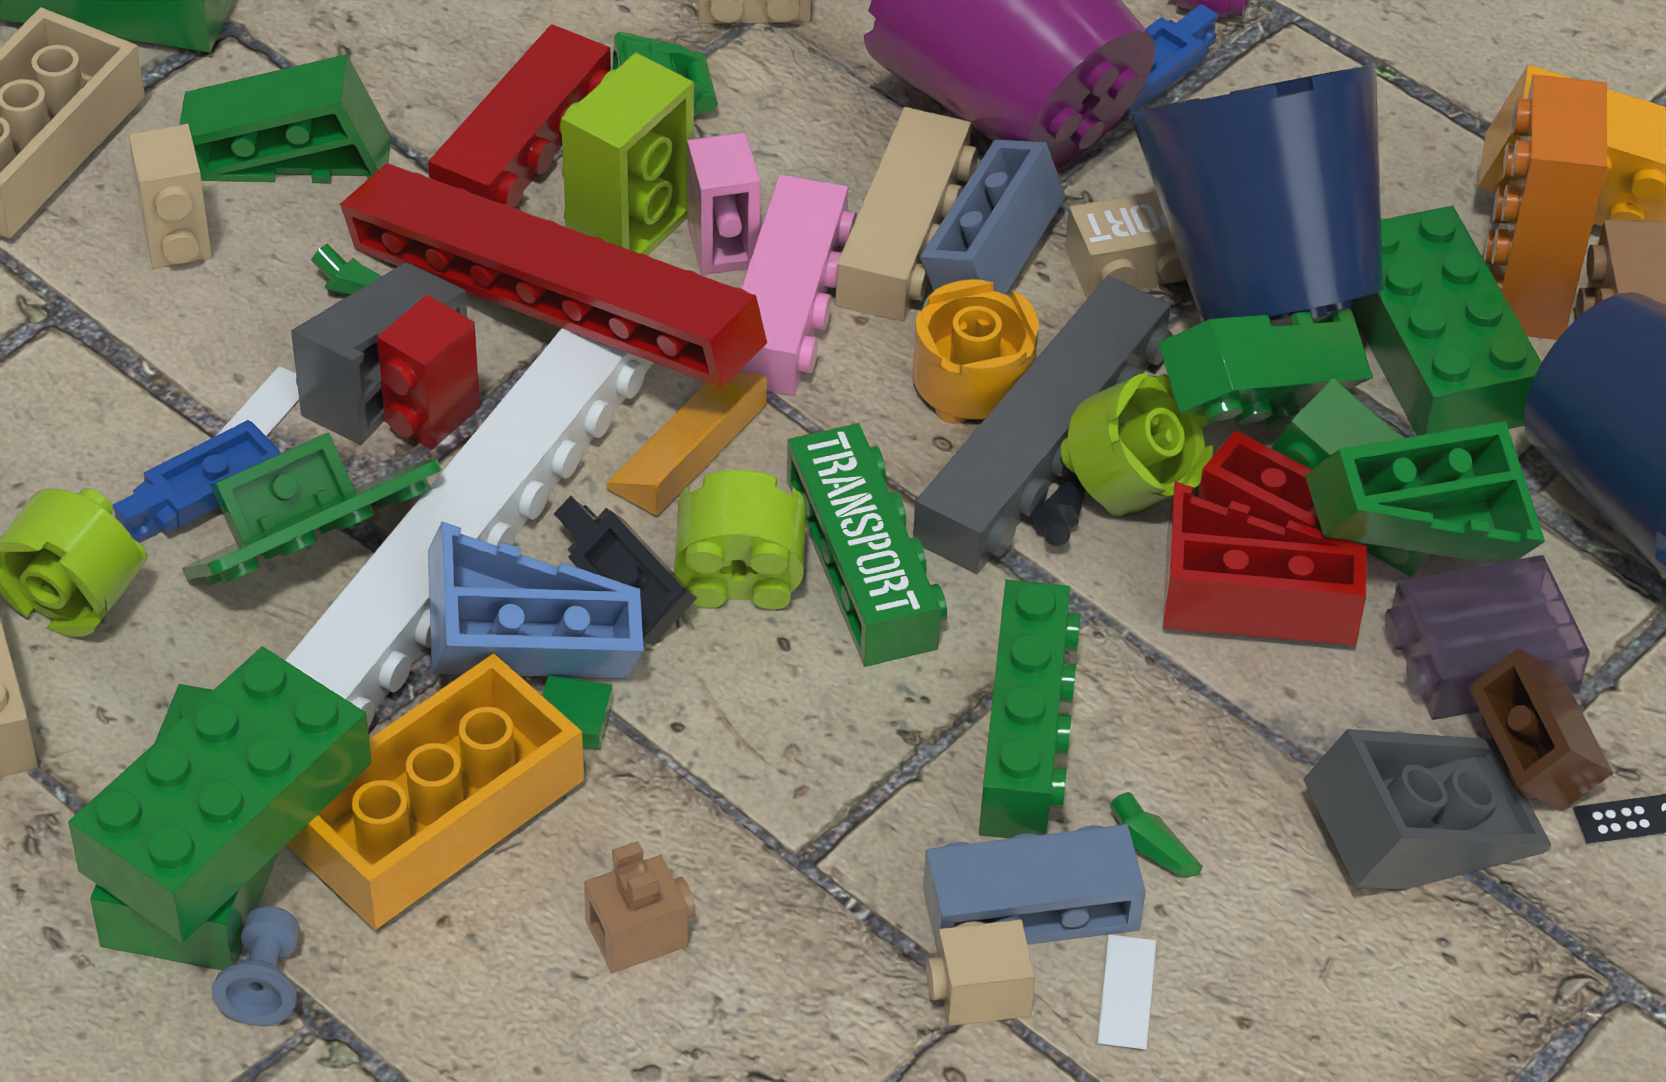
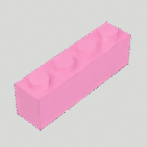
M780 174L778 176L741 288L757 297L767 344L739 372L765 375L767 377V391L795 396L802 372L812 373L818 350V337L813 336L816 329L825 331L831 308V295L827 294L829 287L836 288L837 262L841 255L840 249L841 246H845L857 218L856 212L848 211L849 186Z

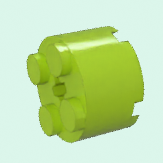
M1147 373L1138 374L1098 392L1082 401L1070 420L1068 437L1061 444L1063 463L1069 470L1076 473L1086 491L1103 505L1111 515L1119 517L1128 513L1139 512L1172 498L1175 481L1194 488L1197 487L1201 481L1202 468L1213 457V444L1205 447L1202 427L1209 425L1206 416L1179 413L1167 374H1161L1157 377L1146 375Z
M725 470L711 473L703 477V486L691 493L688 485L681 492L678 500L674 571L675 575L697 597L692 604L701 608L711 609L722 606L726 600H751L755 605L764 609L775 610L786 607L791 601V592L799 586L803 578L806 502L804 497L793 486L792 496L777 488V477L751 470Z
M83 488L78 494L63 489H43L36 492L0 536V594L15 610L27 618L33 610H36L52 619L46 627L48 630L71 637L87 636L94 632L135 579L140 568L147 560V553L143 546L134 540L125 527L112 515L114 509L111 502L100 492L91 488Z

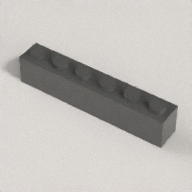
M1107 275L915 500L913 537L917 536L920 539L923 548L976 575L993 555L997 557L1002 556L1014 538L1016 527L1026 515L1032 517V514L1044 503L1048 489L1058 476L1065 478L1070 474L1071 470L1066 467L1061 457V444L1068 437L1070 420L1079 404L1098 392L1135 375L1143 374L1151 363L1158 365L1162 362L1163 358L1158 342L1173 336V333L1168 330L1171 304Z

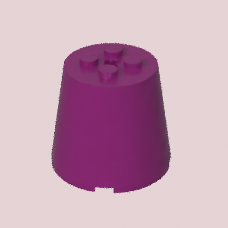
M872 0L868 12L876 19L873 30L864 34L866 50L883 68L959 119L970 121L971 127L992 141L1046 142L1055 168L1070 162L1084 153L1118 122L1142 89L1155 57L1153 38L1122 0Z

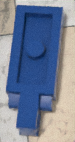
M1200 4L1177 23L1160 17L1146 28V31L1155 43V57L1142 89L1124 113L1125 116L1129 118L1131 112L1138 111L1203 60L1209 52L1210 44L1216 39L1217 13Z
M246 420L144 472L145 481L133 490L135 494L113 504L115 518L137 542L157 535L161 528L165 532L175 530L178 526L182 527L220 507L210 484L281 453V451L252 421Z

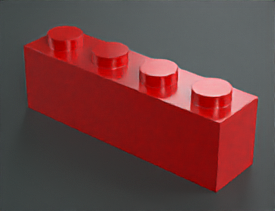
M551 24L428 161L429 178L515 208L520 202L527 186L538 174L542 175L549 169L554 155L562 147L560 124L561 118L572 104L584 99L601 83L604 76L611 71L610 47Z

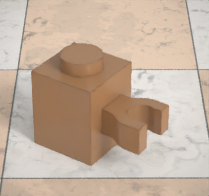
M638 841L613 849L612 861L614 871L584 881L586 923L611 974L688 947V918L695 916L696 913L693 896L687 882L682 876L673 878L662 855L643 861V850Z

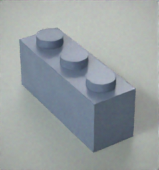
M993 141L920 256L933 291L952 282L977 279L994 282V291L1004 294L1008 292L1066 197L1046 142Z
M1128 824L1108 827L1090 825L1076 831L1044 835L1019 834L1010 839L972 844L954 842L943 847L926 849L923 892L936 950L938 949L939 929L952 928L972 921L986 924L1022 919L1028 945L1140 931L1146 889Z

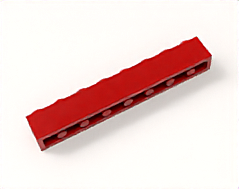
M386 163L340 203L354 248L359 252L396 266L407 262L466 290L468 293L723 388L767 344L757 297L744 289L723 284L701 276L694 271L670 265L651 258L646 254L617 246L599 237H592L559 225L554 221L545 220L514 209L507 204H500L472 194L465 189L433 180L417 172H411Z

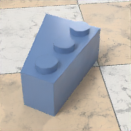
M441 522L428 549L432 674H464L494 653L519 676L548 677V675L559 677L627 678L644 651L640 589L562 562L557 567L520 554L521 548L504 542H501L500 546H496L461 534V527Z

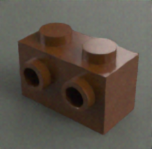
M1518 648L1468 686L1483 716L1484 727L1496 742L1508 766V775L1512 783L1527 799L1533 800L1537 798L1563 811L1614 774L1561 671Z

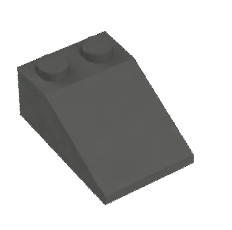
M1347 729L1303 779L1316 804L1317 811L1337 847L1344 867L1356 887L1410 889L1543 854L1551 846L1528 799L1512 783L1508 775V766L1493 739Z

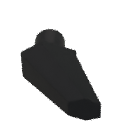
M1077 475L1063 482L1032 514L1037 534L1045 535V539L1050 545L1062 546L1066 544L1070 539V528L1079 523L1078 518L1086 489L1079 481Z

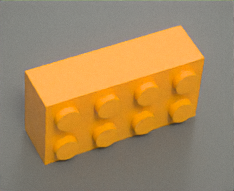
M1530 64L1527 65L1485 134L1478 188L1496 193L1497 187H1506L1509 183V180L1502 179L1505 148L1507 143L1515 144L1519 138V135H1512L1515 103L1517 98H1528L1532 75L1571 77ZM1607 89V169L1593 223L1603 226L1604 220L1666 221V107Z
M493 653L369 738L372 764L288 842V846L376 930L583 782L582 731Z

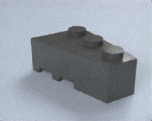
M405 262L292 329L291 336L301 416L362 445L385 421L377 336L427 294L467 317L466 290Z

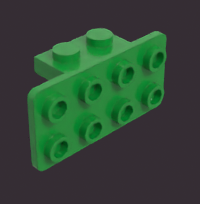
M330 433L319 435L210 484L236 543L183 567V573L187 580L204 577L208 586L220 581L226 583L260 568L256 556L262 553L265 559L279 554L282 556L291 554L318 541L313 531L314 529L319 528L321 533L336 528L341 530L373 516L374 511L370 505L373 502L379 508L392 502L397 504L428 491L431 487L427 478L442 471V468L436 458L404 466L354 489Z

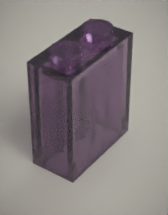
M1544 555L1397 581L1392 608L1387 609L1385 612V629L1389 642L1393 647H1400L1406 660V674L1410 690L1414 696L1422 697L1432 720L1480 712L1468 686L1518 648L1561 671L1572 694H1577L1580 691L1590 651Z

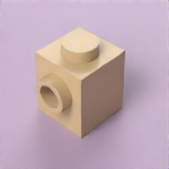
M1022 919L986 924L972 921L952 928L939 929L937 957L927 958L926 974L931 1000H943L948 1026L1031 1016L1035 974Z

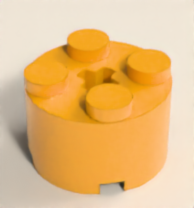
M977 279L961 280L943 285L928 296V304L921 312L920 310L918 311L915 320L912 376L917 391L927 403L935 408L936 415L940 419L952 424L963 423L968 419H985L1036 360L1039 321L1031 303L1014 290H1012V297L1004 293L994 291V282Z

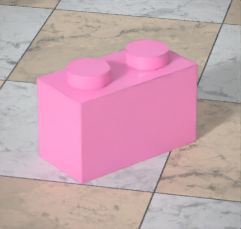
M746 132L687 140V226L701 275L748 269L760 234L761 181Z

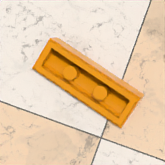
M738 372L723 388L706 382L607 482V489L649 513L658 516L767 405V377L760 373Z

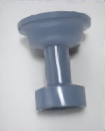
M262 906L251 910L247 914L241 932V941L244 947L251 952L249 960L239 962L219 972L212 985L213 1001L219 1010L231 1019L247 1025L268 1026L278 1024L292 1014L297 1002L296 990L290 980L276 967L278 959L286 958L292 954L297 944L300 926L297 919L291 913L278 907Z

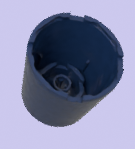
M1374 64L1231 91L1230 94L1205 99L1196 98L1131 112L1133 126L1201 323L1217 318L1268 315L1272 324L1273 320L1288 318L1295 313L1310 312L1312 319L1326 316L1328 315L1327 312L1352 307V299L1383 290L1377 76Z
M1621 293L1597 303L1584 312L1563 332L1551 347L1530 387L1524 412V427L1528 441L1533 448L1666 582V305L1643 294Z

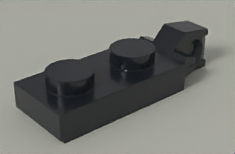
M570 495L554 513L576 538L575 542L567 550L571 553L568 558L577 568L640 589L644 640L654 645L697 599L691 590L622 517L608 508H605L597 516L587 505L583 506Z

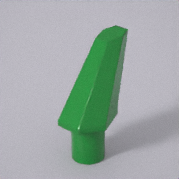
M329 244L322 246L311 258V261L330 279L324 287L331 292L351 295L381 277V275L361 265L354 258L346 262Z
M1122 793L1111 802L1110 809L1121 825L1128 824L1135 850L1177 875L1188 878L1197 876L1203 866L1170 830L1160 816L1145 812L1132 793Z

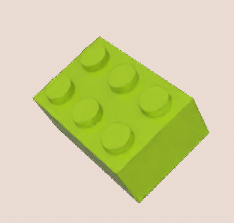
M635 52L619 68L609 71L592 92L580 102L572 104L561 118L562 176L564 178L565 201L564 220L567 228L592 237H599L606 242L637 253L649 255L687 219V140L694 139V82Z

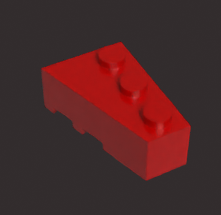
M1177 481L1174 482L1167 532L1163 628L1346 645L1357 644L1366 600L1367 546L1350 540L1326 537L1320 530L1291 520L1288 521L1285 528L1250 516V506L1231 501L1227 508L1192 496L1194 487Z

